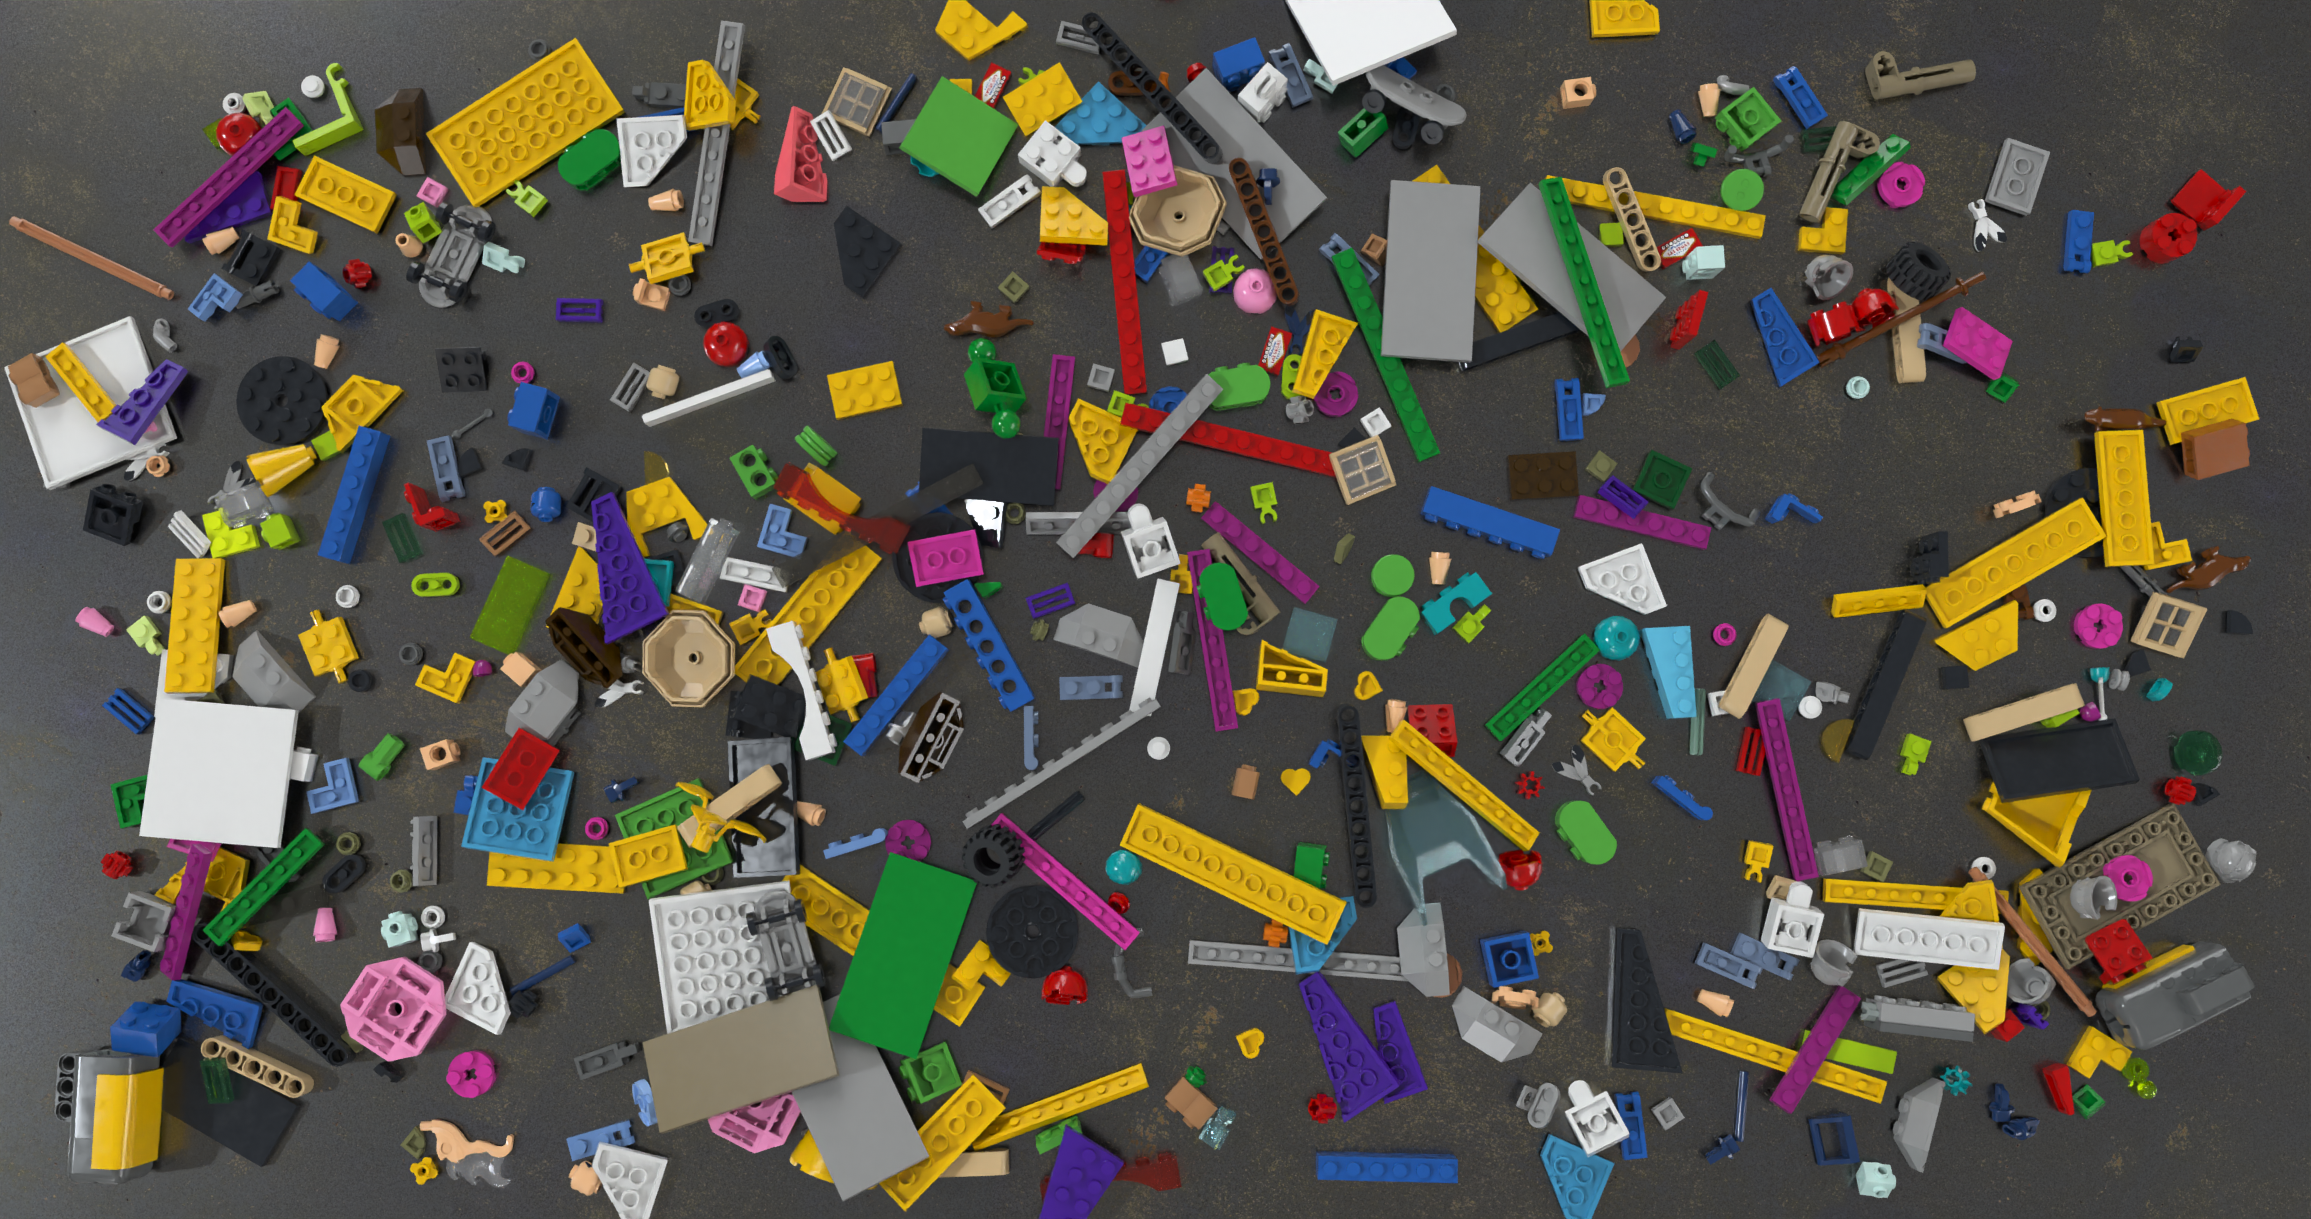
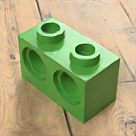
M751 445L729 458L751 497L755 500L779 487L776 482L779 477L773 467L768 468L765 463L768 458L762 448L757 449L754 445ZM755 456V464L747 467V458ZM765 475L767 477L766 483L763 486H758L757 479Z

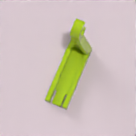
M338 63L329 65L326 69V75L344 117L292 140L295 148L305 157L364 130L344 89L349 83L343 78L336 81L334 77L335 72L340 71L342 68Z

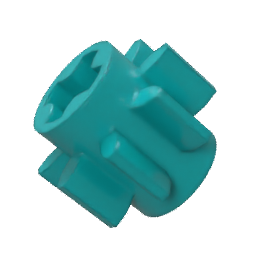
M1956 1066L1955 1070L1947 1067L1945 1075L1940 1076L1946 1082L1944 1089L1950 1090L1954 1096L1958 1092L1966 1095L1968 1086L1973 1085L1967 1079L1970 1077V1073L1967 1071L1962 1072V1068Z

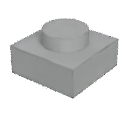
M1093 363L1087 386L1109 392L1115 369Z
M1668 1097L1651 1109L1664 1130L1669 1129L1685 1118L1671 1097Z

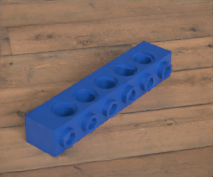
M970 579L945 591L946 597L943 598V601L949 610L953 608L957 616L954 620L959 629L964 628L968 635L965 640L970 649L975 648L979 656L976 659L982 670L987 669L990 675L987 679L993 689L997 688L1001 694L998 699L1003 708H1008L1011 712L1033 700L1035 695ZM962 600H968L971 603L972 608L970 612L964 613L960 610ZM973 620H979L982 623L983 629L981 632L976 633L972 631L971 622ZM984 640L993 642L994 649L992 652H985L982 649V642ZM995 660L1003 661L1005 664L1004 671H995L993 669V662ZM1006 680H1013L1015 682L1016 689L1014 691L1008 692L1005 690L1004 682Z

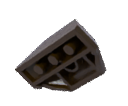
M399 89L375 109L376 153L404 177L427 175L423 89Z
M559 607L545 620L546 625L549 626V634L554 647L585 680L602 685L608 689L623 675L620 649L614 642L605 644V632L588 614Z
M939 692L920 707L900 746L898 774L920 783L923 779L944 769L964 730L960 701Z

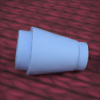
M756 351L737 368V372L741 378H745L767 370L772 365L764 351Z

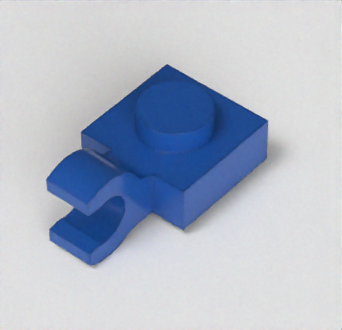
M465 776L464 790H457L453 813L469 815L478 776Z

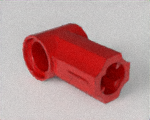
M1095 533L1077 554L1112 558L1114 535Z
M874 653L853 655V660L868 698L878 697L875 677L877 666Z

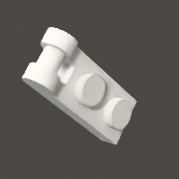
M1028 174L978 209L991 229L1028 202L1040 196L1042 192L1031 183L1032 179ZM1022 188H1025L1027 191L1024 195L1019 191Z

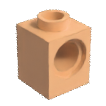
M1591 77L1564 80L1560 87L1563 109L1589 106L1594 97H1596V86L1592 84ZM1574 90H1581L1584 96H1578Z
M519 652L509 654L504 659V665L501 667V670L520 687H527L534 676L542 671L523 653Z
M445 739L420 748L427 770H437L460 761L459 755H461L458 744L454 743V740ZM442 748L446 751V757L443 760L439 757V751Z

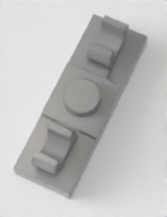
M437 816L413 817V820L410 821V824H413V832L410 833L413 837V865L410 866V869L413 870V886L437 885Z

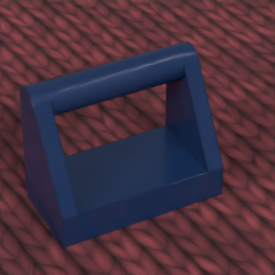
M1839 1112L1808 1119L1819 1166L1860 1162L1851 1115ZM1836 1122L1842 1155L1826 1158L1819 1124Z

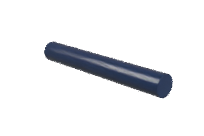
M909 74L875 129L882 133L881 123L891 121L918 79L916 75Z
M571 954L511 987L512 995L514 996L519 990L523 992L576 962L574 956Z
M1740 1071L1734 1137V1140L1744 1142L1749 1081L1748 1071Z

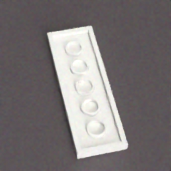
M1859 908L1853 952L1856 955L1999 970L2005 926L2003 923Z

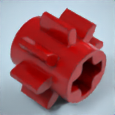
M360 259L348 260L349 264H346V267H343L342 270L345 282L354 285L355 288L365 287L366 283L369 282L368 280L372 278L370 266L367 263L360 262Z
M1534 771L1529 772V777L1521 773L1520 777L1522 779L1515 782L1520 788L1517 794L1526 793L1525 799H1530L1531 794L1535 797H1540L1539 789H1545L1539 782L1542 780V777L1535 778ZM1526 781L1534 782L1532 785L1533 790L1525 788L1528 785Z
M2176 776L2175 780L2170 779L2165 786V794L2170 796L2169 802L2177 805H2185L2186 802H2191L2196 794V788L2190 785L2192 780L2182 776Z
M115 851V853L111 854L107 853L100 862L103 864L102 872L113 879L123 877V875L127 877L133 869L130 863L132 859L121 851Z
M1317 1094V1099L1311 1098L1308 1111L1312 1116V1120L1328 1124V1119H1334L1337 1106L1333 1101V1097H1327L1326 1094Z

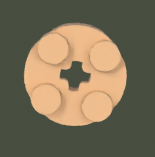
M2034 490L2016 496L2017 501L2015 502L2009 499L1994 504V515L1996 518L2041 503L2040 496Z
M1500 986L1499 990L1492 993L1493 1004L1500 1001L1499 1006L1525 1010L1526 1005H1532V1010L1538 1009L1539 998L1536 997L1535 991L1522 990V993L1513 992L1511 987Z

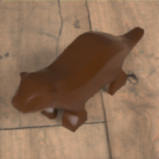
M971 301L972 311L960 320L945 324L944 330L953 336L977 333L996 338L1007 334L1015 327L1021 325L1032 326L1034 322L1028 319L1009 320L1012 316L1010 306L999 305L1000 312L993 314L991 312H982L983 306H981V302Z
M2099 406L2096 409L2085 412L2084 415L2086 421L2095 425L2096 432L2108 431L2109 429L2124 431L2140 430L2166 425L2165 420L2153 418L2138 409H2102Z
M2219 546L2210 547L2200 553L2206 559V562L2199 564L2197 567L2196 563L2192 562L2189 565L2184 564L2176 569L2178 574L2185 577L2186 580L2173 584L2166 592L2171 593L2179 588L2209 589L2217 584L2226 574L2246 569L2251 561V557H2228L2218 554Z

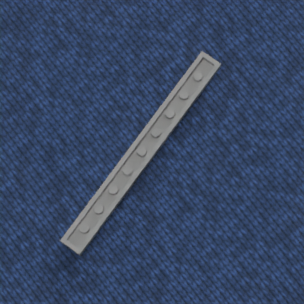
M721 21L714 69L735 98L745 25L743 23ZM730 124L705 128L688 242L691 244L702 242L705 246L713 245Z
M1205 374L1056 543L1074 558L1221 393L1223 388L1208 374Z
M1151 698L1141 702L1139 710L1134 713L1131 710L1127 711L1119 717L1121 721L1117 724L1108 723L1100 729L1101 734L1096 737L1092 734L1081 741L1083 745L1076 750L1072 746L1061 753L1063 758L1057 762L1053 758L1042 765L1044 770L1038 774L1033 771L1023 777L1024 783L1019 786L1016 783L1004 789L1005 795L1000 798L995 795L985 801L986 807L978 810L976 807L966 813L967 819L962 821L965 827L969 829L1159 709L1161 705L1157 699L1152 701Z
M1200 940L1189 941L1188 964L1295 972L1292 948ZM1333 951L1319 970L1324 975L1408 981L1401 975L1400 957Z

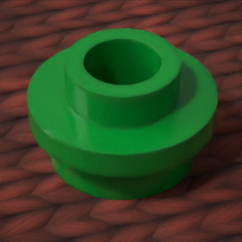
M1190 1066L1187 1069L1185 1077L1190 1084L1196 1088L1206 1084V1074L1201 1068Z

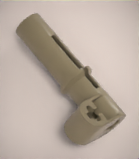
M1881 51L1868 63L1865 74L1873 98L1879 100L1910 93L1919 95L1926 90L1972 82L1976 76V68L1974 62L1968 59L1921 69L1913 67L1910 71L1899 73L1894 57L1886 51Z
M1838 122L1824 157L1818 161L1820 166L1800 210L1799 216L1814 223L1821 221L1840 174L1846 170L1845 163L1848 156L1851 155L1861 159L1875 153L1880 145L1876 134L1850 122Z
M1219 532L1201 545L1203 549H1210L1211 559L1214 563L1226 564L1223 558L1227 557L1256 595L1253 598L1238 579L1244 601L1248 606V613L1252 611L1261 622L1259 626L1254 621L1251 622V629H1242L1240 626L1236 628L1238 632L1246 636L1252 635L1281 613L1257 582V576H1253ZM1248 614L1246 619L1251 620L1252 618Z

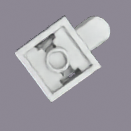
M1267 62L1240 92L1238 102L1258 124L1261 121L1264 123L1272 114L1271 109L1275 105L1277 107L1280 106L1285 100V93L1288 90L1286 88L1288 79Z
M1046 120L1018 154L1019 163L1050 187H1056L1062 179L1074 187L1082 186L1087 180L1086 168L1077 162L1081 156V148Z
M1144 504L1132 505L1128 510V518L1132 528L1121 531V535L1137 578L1181 564L1167 521L1163 517L1152 520L1150 511Z
M1801 881L1793 882L1789 887L1786 900L1771 898L1760 940L1768 949L1813 958L1824 913L1817 907L1810 906L1813 891Z
M1574 1081L1570 1085L1568 1094L1575 1107L1565 1111V1116L1587 1157L1629 1137L1630 1133L1607 1091L1594 1096L1589 1085L1584 1081Z

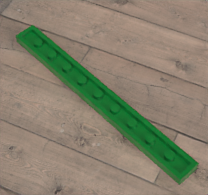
M1562 177L1541 180L1538 185L1605 387L1611 388L1626 385L1630 382Z
M1353 248L1333 255L1331 257L1418 462L1439 454V448L1400 358L1381 356L1383 318Z

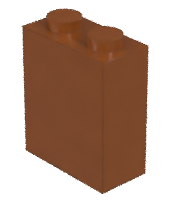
M2228 419L2181 432L2185 475L2200 480L2249 466L2250 451L2247 444L2248 429L2246 423L2235 419Z

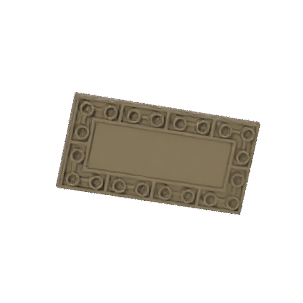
M2171 803L2066 860L2062 867L2055 866L2019 886L2064 969H2070L2094 955L2085 943V938L2088 935L2121 919L2127 920L2134 932H2137L2221 884L2176 805ZM2122 855H2133L2140 861L2148 864L2153 875L2152 887H2149L2146 892L2148 894L2143 899L2131 902L2117 899L2116 910L2106 911L2105 906L2100 905L2101 917L2098 920L2080 918V914L2072 907L2070 902L2071 887L2078 879L2104 876L2103 867L2113 858ZM2125 873L2124 881L2129 885V880L2132 879V876Z
M817 985L778 997L774 1001L769 1000L642 1042L659 1133L662 1134L839 1076L822 996Z

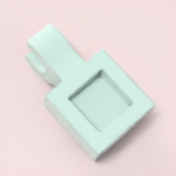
M1311 59L1307 61L1303 71L1308 75L1315 76L1316 78L1313 83L1332 94L1338 84L1332 85L1323 67Z
M487 242L484 245L482 264L500 272L509 269L511 272L518 273L519 266L524 267L525 259L520 256H508V249L491 242Z

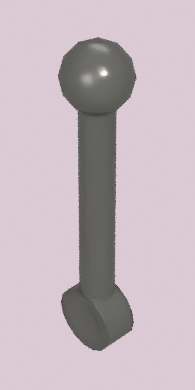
M485 409L483 415L459 431H453L452 437L459 439L462 433L485 418H492L494 412L491 409Z

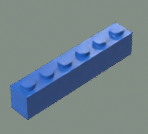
M363 426L358 427L318 556L350 564L390 439L389 435Z
M1433 486L1428 489L1420 513L1425 516L1424 519L1433 523L1441 521L1446 523V527L1459 530V528L1468 530L1467 534L1474 537H1480L1481 535L1489 537L1488 541L1501 545L1503 542L1509 544L1513 550L1519 552L1527 550L1532 552V556L1540 559L1552 555L1560 529Z
M929 634L843 742L860 756H865L889 727V723L893 722L948 653L949 649Z
M1316 1151V1176L1318 1180L1458 1183V1159L1454 1154Z

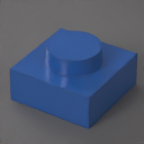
M579 923L558 933V940L570 953L591 943L590 936Z

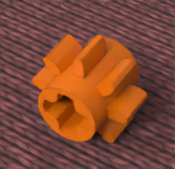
M1195 483L1194 489L1188 488L1186 505H1192L1191 511L1202 512L1203 507L1209 508L1211 491H1206V485Z
M1272 919L1271 923H1265L1263 940L1268 941V946L1279 948L1280 943L1286 944L1288 926H1283L1282 923Z

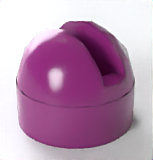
M486 660L476 661L473 666L474 677L492 675L491 664Z
M2093 702L2085 704L2080 710V716L2086 721H2095L2101 718L2100 712Z

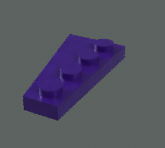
M256 171L251 174L184 237L185 241L190 244L207 237L206 234L231 227L236 228L273 215L261 173Z
M166 359L145 379L146 383L141 388L128 394L130 398L121 406L116 405L111 410L113 414L105 421L101 419L96 425L136 445L188 371L184 367Z
M1396 1001L1374 1007L1378 1053L1401 1083L1399 1087L1384 1096V1104L1427 1090V1083Z

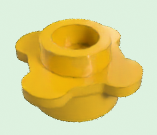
M498 500L493 503L487 501L484 503L483 507L486 509L485 521L487 523L502 521L507 517L505 501Z
M1547 931L1530 934L1534 956H1538L1542 952L1550 953L1553 946L1549 942L1550 934Z
M424 1157L421 1162L413 1163L410 1167V1171L415 1174L416 1182L419 1185L425 1184L426 1180L436 1178L438 1175L436 1166L430 1157Z

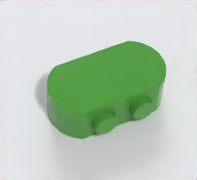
M1250 363L1238 364L1237 368L1228 369V366L1216 368L1215 372H1211L1209 376L1223 390L1209 407L1215 411L1261 404L1266 399L1270 389V378L1267 372L1262 367L1250 365Z
M1393 597L1385 603L1361 638L1363 650L1370 658L1377 661H1386L1395 655H1401L1407 646L1404 644L1407 637L1412 638L1419 629V626L1416 624L1420 620V614L1415 603L1405 597Z
M1574 800L1564 803L1558 809L1555 816V824L1559 828L1557 833L1564 842L1568 841L1572 846L1570 851L1577 860L1581 859L1585 863L1598 865L1606 863L1614 856L1617 841L1590 803Z

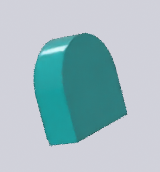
M2158 678L2146 697L2151 701L2162 700L2172 689L2173 683L2166 678Z

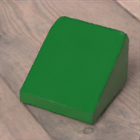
M2002 372L2000 378L1992 379L1986 392L2006 403L2019 386V382Z
M1000 582L974 583L984 599L1003 589Z
M2088 1084L2072 1096L2073 1104L2086 1120L2105 1105V1101Z

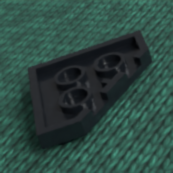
M846 206L834 222L843 282L845 287L861 298H864L902 244Z

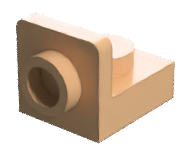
M640 278L639 283H636L634 286L633 296L634 300L640 305L665 311L671 291L667 287L650 284L645 279Z

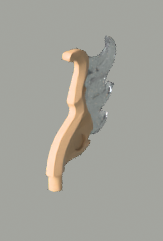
M438 1119L421 1121V1131H432L436 1135V1151L439 1159L444 1160L448 1158L446 1170L450 1178L455 1181L458 1180L456 1172L460 1171L472 1185H477L475 1177L481 1176L489 1185L497 1188L504 1187L511 1181V1179H504L501 1175V1165L504 1157L513 1149L514 1135H508L506 1144L503 1146H497L482 1140L469 1142L459 1128L450 1122Z

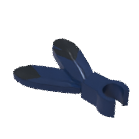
M1286 306L1285 318L1293 335L1289 354H1292L1293 347L1299 348L1300 352L1298 355L1302 354L1303 336L1310 329L1315 310L1308 312L1300 323L1296 310L1292 306Z

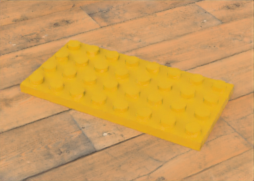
M574 38L430 130L426 135L474 207H478L515 184L514 181L523 179L563 153L568 147L580 142L582 137L588 132L602 128L624 114L625 111L578 40Z

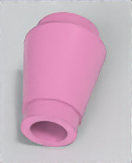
M83 608L75 620L79 623V627L105 637L109 636L115 627L95 608Z
M319 908L313 933L315 942L335 941L337 929L332 908Z

